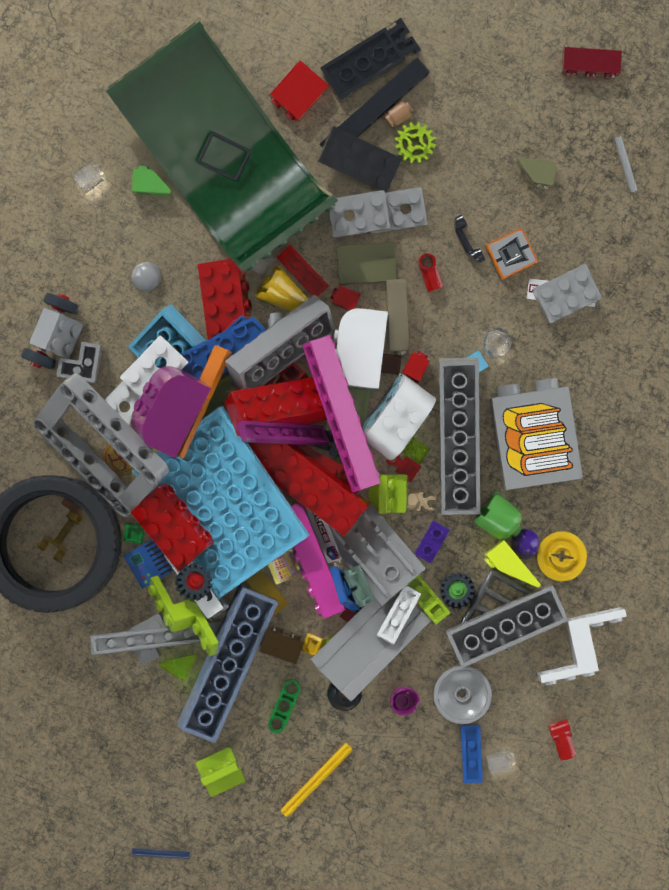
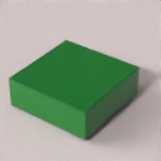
M126 522L123 541L143 544L145 530L140 524Z

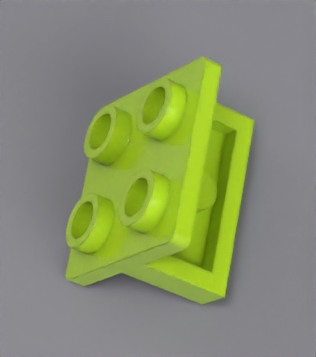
M379 473L380 483L369 487L370 503L379 514L406 513L408 476L406 474Z
M231 747L224 748L195 763L201 775L200 780L203 786H206L211 797L245 782V777Z

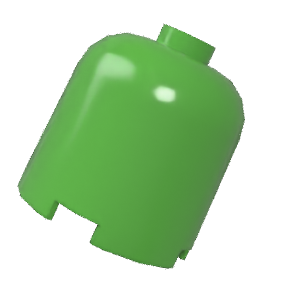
M494 492L488 498L491 502L487 507L482 506L480 514H476L474 523L499 540H506L512 535L516 537L522 529L520 526L522 514L500 494Z

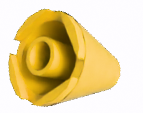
M278 265L271 270L273 275L266 276L256 292L258 294L255 295L258 299L289 312L295 310L304 301L308 300L304 293Z

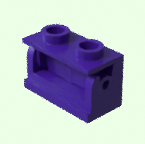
M432 520L414 554L432 563L450 530Z

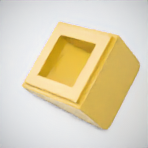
M307 633L301 651L314 656L325 645L326 639Z

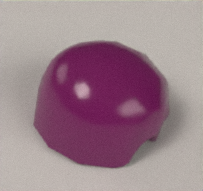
M398 687L390 697V706L398 715L407 716L415 712L420 703L418 693L411 687Z

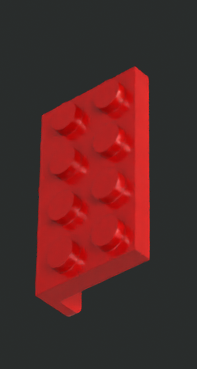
M231 258L197 264L208 340L223 333L241 315L246 319L251 318L250 310H252V303L248 299L249 283L245 277L246 270L243 272Z
M167 483L158 486L130 512L179 572L214 543L210 532L203 528L199 519L189 511L187 504L180 500L175 494L174 488Z

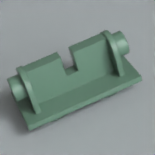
M360 565L344 570V578H346L349 587L353 590L352 594L356 601L355 604L362 607L366 603L375 601Z

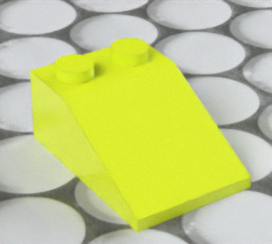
M500 540L484 554L487 557L484 561L490 568H496L539 588L541 586L504 540Z

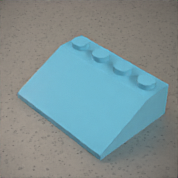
M171 304L160 311L128 348L139 358L161 335L181 354L206 340ZM163 357L158 358L156 366L165 362L166 359Z

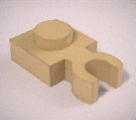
M407 489V508L420 511L421 506H424L427 510L433 511L434 508L429 507L427 502L429 500H436V498L433 496L423 498L424 492Z

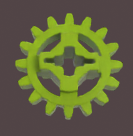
M410 122L408 128L403 125L404 131L398 130L397 134L400 137L395 138V141L399 143L395 145V149H400L398 156L404 155L403 161L409 158L411 164H413L414 160H417L418 164H420L421 158L427 161V154L433 155L431 148L436 147V144L432 143V141L436 140V137L430 136L433 130L427 131L426 124L420 127V122H417L416 126ZM410 131H418L416 134L408 133ZM424 135L427 137L428 146L423 142ZM418 139L419 145H415V147H413L412 141ZM402 140H404V142L407 143L408 148L406 151L403 147ZM417 151L422 152V154L412 155L414 152Z

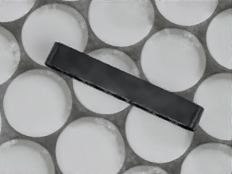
M418 57L415 58L337 128L359 137L383 116L388 109L419 84L430 73V70ZM327 137L320 143V146L322 148L327 140Z

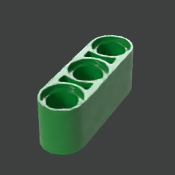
M296 679L287 680L281 690L268 722V727L273 733H280L284 730L301 689L300 683ZM288 684H296L297 691L289 693L286 688ZM287 701L290 704V708L287 711H282L279 708L280 702ZM274 719H280L283 725L276 729L272 726L271 722Z

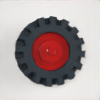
M194 564L185 566L176 577V591H179V595H183L185 600L198 601L204 598L212 587V577H209L210 572H206V568H201L199 564L196 566Z

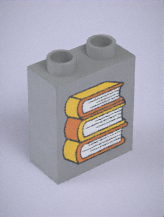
M558 378L535 381L536 391L521 393L520 384L497 387L498 397L490 399L503 490L583 478L569 386L559 388Z

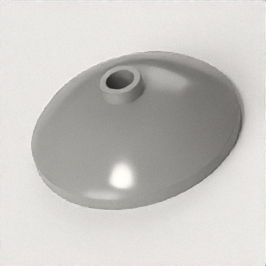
M455 666L448 669L439 677L434 688V701L438 711L447 720L454 723L467 724L480 719L486 713L491 703L492 691L487 678L473 667L466 666L462 668L461 666ZM460 690L465 691L464 697L458 695Z

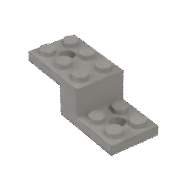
M422 187L387 193L381 190L339 197L335 203L336 206L329 211L333 238L371 232L372 235L428 225ZM403 204H408L411 207L409 214H403L400 211V207ZM348 210L353 211L355 214V218L352 221H347L344 218V213Z

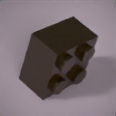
M277 626L268 627L260 652L297 664L305 641L301 639L302 635L293 632L290 635L283 633L284 629Z

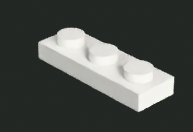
M408 586L401 589L376 636L394 645L421 594Z

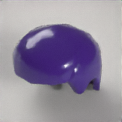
M521 529L516 537L512 536L511 549L519 559L527 560L533 558L539 550L540 541L538 535L532 530Z

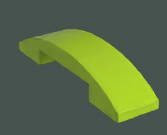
M420 575L406 585L421 594L417 603L436 625L451 613Z

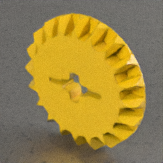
M565 531L555 532L545 537L537 551L539 568L547 577L556 581L574 579L583 571L587 561V552L583 542L576 535ZM561 551H564L565 555L573 558H566L560 562L559 558L551 556V554H560Z

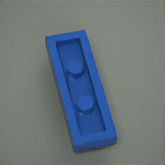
M480 724L461 725L463 783H483Z

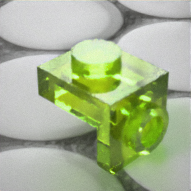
M412 437L401 453L421 465L430 448Z

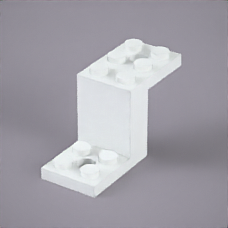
M161 335L121 375L120 378L123 381L105 399L130 427L135 402L142 396L145 383L149 382L153 373L160 369L156 366V360L163 357L167 361L166 366H172L180 370L189 363ZM127 401L130 404V410L124 413L120 410V404Z
M618 607L568 618L565 625L574 664L537 672L538 680L545 685H552L557 683L556 680L558 679L570 681L576 679V675H583V677L595 675L594 672L599 671L589 625L598 627L604 625V621L611 623L623 621L622 617H627L625 609Z

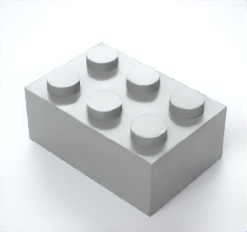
M586 263L532 290L548 325L602 299Z

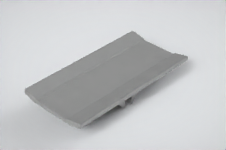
M359 490V491H356V492L359 493L362 497H364L366 500H368V499L365 497V495H364L360 490ZM371 503L345 537L329 525L342 559L350 568L360 565L372 595L381 606L426 570L424 565Z
M399 592L383 606L375 597V601L366 603L310 659L320 672L350 702L431 621L415 605L394 645L376 636Z

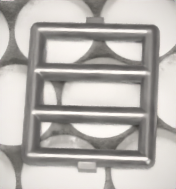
M493 568L489 571L467 609L461 624L471 620L475 611L481 614L491 611L480 604L485 594L504 605L512 601L490 588L494 578L501 580L525 595L534 591L521 584V581L515 577L513 579ZM513 646L508 647L505 650L509 651L512 649Z

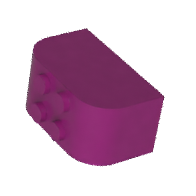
M166 366L158 369L153 373L149 382L145 383L142 396L134 404V411L131 416L132 429L151 448L176 458L211 388L199 378L178 368Z

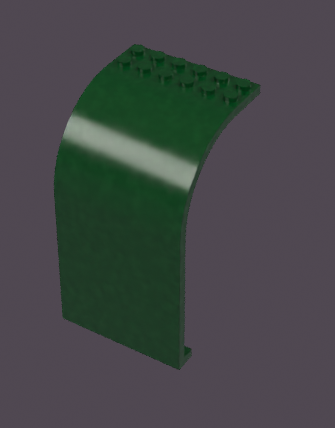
M199 20L195 21L104 89L213 237L243 272L245 270H252L257 265L256 262L258 260L268 258L272 254L273 249L277 246L279 248L284 246L288 242L287 239L289 237L300 234L304 230L303 227L305 225L316 222L320 218L319 215L324 211L329 212L336 206L337 198L312 176L288 146ZM215 132L251 150V155L238 181H232L197 163L210 133ZM213 136L201 162L236 178L247 152Z

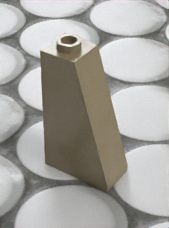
M406 279L386 280L389 351L394 352V355H405V351H409Z

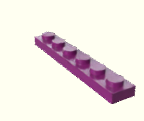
M240 421L236 424L243 442L322 446L330 442L323 425Z

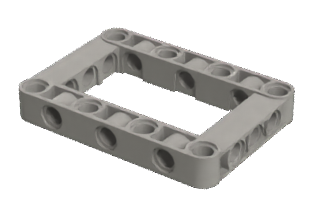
M77 373L72 374L59 385L33 421L35 429L122 517H128L131 514L130 512L156 488L169 472L165 461ZM73 406L138 473V476L128 487L91 450L86 442L67 426L62 417L68 413V408Z

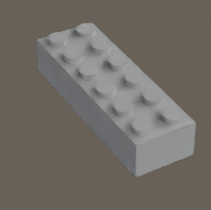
M313 295L268 330L261 333L252 342L246 344L237 353L231 355L225 362L232 385L237 390L263 386L305 354L302 347L303 344L334 333L335 329L329 306Z
M550 584L445 632L463 668L568 621V618L553 585Z

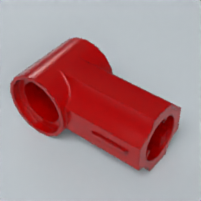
M429 253L421 255L417 263L427 292L442 288L443 284L435 257ZM424 257H429L432 261L431 266L428 268L422 265Z
M568 720L549 724L550 733L553 741L556 743L560 760L576 757Z

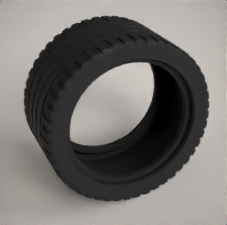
M41 475L30 477L5 489L0 494V593L2 596L8 599L9 602L17 604L18 607L43 613L71 609L95 597L113 577V573L119 564V556H121L122 535L120 533V524L117 522L118 519L113 508L90 485L65 476ZM47 495L64 497L80 506L90 518L96 533L97 549L91 568L78 583L65 590H44L26 582L14 569L7 551L8 530L15 515L27 503Z

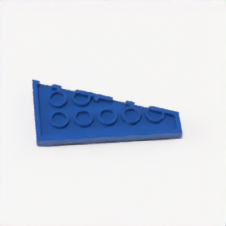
M251 317L231 329L181 353L189 362L182 371L200 379L215 345L231 351V355H234L246 344H249L261 333L265 332L266 329L254 317ZM165 361V362L159 364L157 367H158V368L165 367L166 364H167V361ZM227 366L225 367L222 376L228 371Z

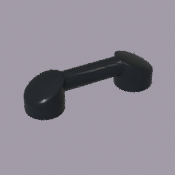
M460 213L455 216V232L467 255L474 261L481 263L485 261V257L479 247L473 249L463 231L468 226L463 215Z

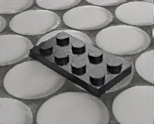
M332 126L317 162L377 190H384L387 193L402 158Z

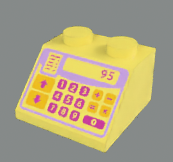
M292 548L268 564L276 585L298 575L297 571L300 568L296 560L291 558Z

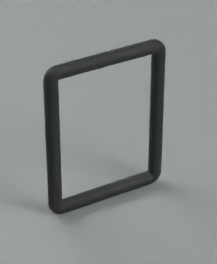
M212 132L202 149L197 163L236 182L239 180L247 164L251 150ZM213 136L247 152L236 178L201 162Z

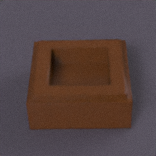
M383 354L381 373L399 375L402 356Z
M64 498L61 502L63 506L75 514H79L82 510L80 506L69 499Z

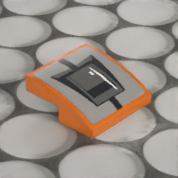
M522 228L485 245L501 280L538 263Z

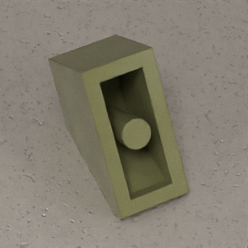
M518 157L517 164L532 185H536V188L541 190H548V187L552 188L556 162Z

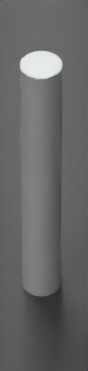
M622 136L616 137L614 140L630 192H637V185Z

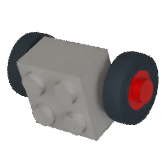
M46 293L43 302L51 305L55 310L43 308L29 343L39 347V350L24 348L21 354L22 358L31 361L30 365L40 369L41 366L53 369L56 363L55 359L48 357L44 353L46 351L70 359L83 327L82 323L62 315L65 312L75 314L78 305L69 301V297L60 293L58 296L51 293Z

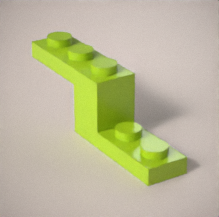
M159 576L151 577L148 592L155 599L156 608L159 612L161 611L165 625L169 626L172 633L193 627L194 633L200 638L202 648L207 651L209 656L215 655L219 642L196 601L187 600L173 605Z

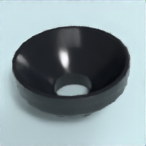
M330 683L327 697L334 708L340 711H349L360 703L362 691L350 702L348 699H340V691Z

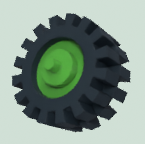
M459 572L457 574L451 573L441 583L440 594L446 605L454 609H462V607H467L469 603H472L475 597V587L471 578L467 577L466 574Z

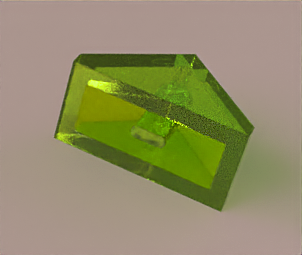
M198 653L161 661L159 666L183 681L197 660Z

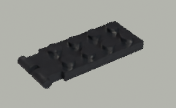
M402 18L396 20V25L389 30L386 28L381 29L320 67L340 101L405 61L404 57L412 52L417 54L421 51L413 36L408 39L405 38L410 31Z

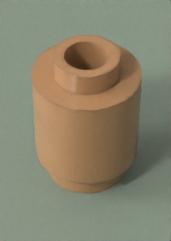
M401 100L388 109L387 113L383 116L393 128L412 116L410 112L413 109L407 101L403 103Z

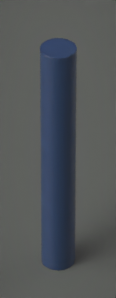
M132 848V856L190 859V852Z

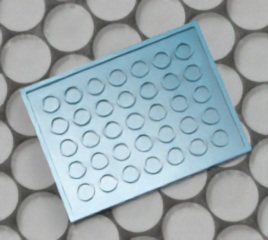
M220 406L201 420L184 459L178 456L174 458L160 451L157 452L168 465L169 472L156 488L164 483L172 486L175 494L187 504L189 511L199 519L203 528L212 535L214 543L192 562L195 566L199 564L201 568H206V572H210L209 577H212V587L210 589L217 599L310 536L249 444L243 442L240 436L237 437L230 416L223 406ZM132 470L135 477H137L138 473L135 470Z

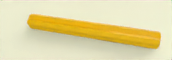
M345 743L281 809V813L285 817H289L352 752L351 746Z

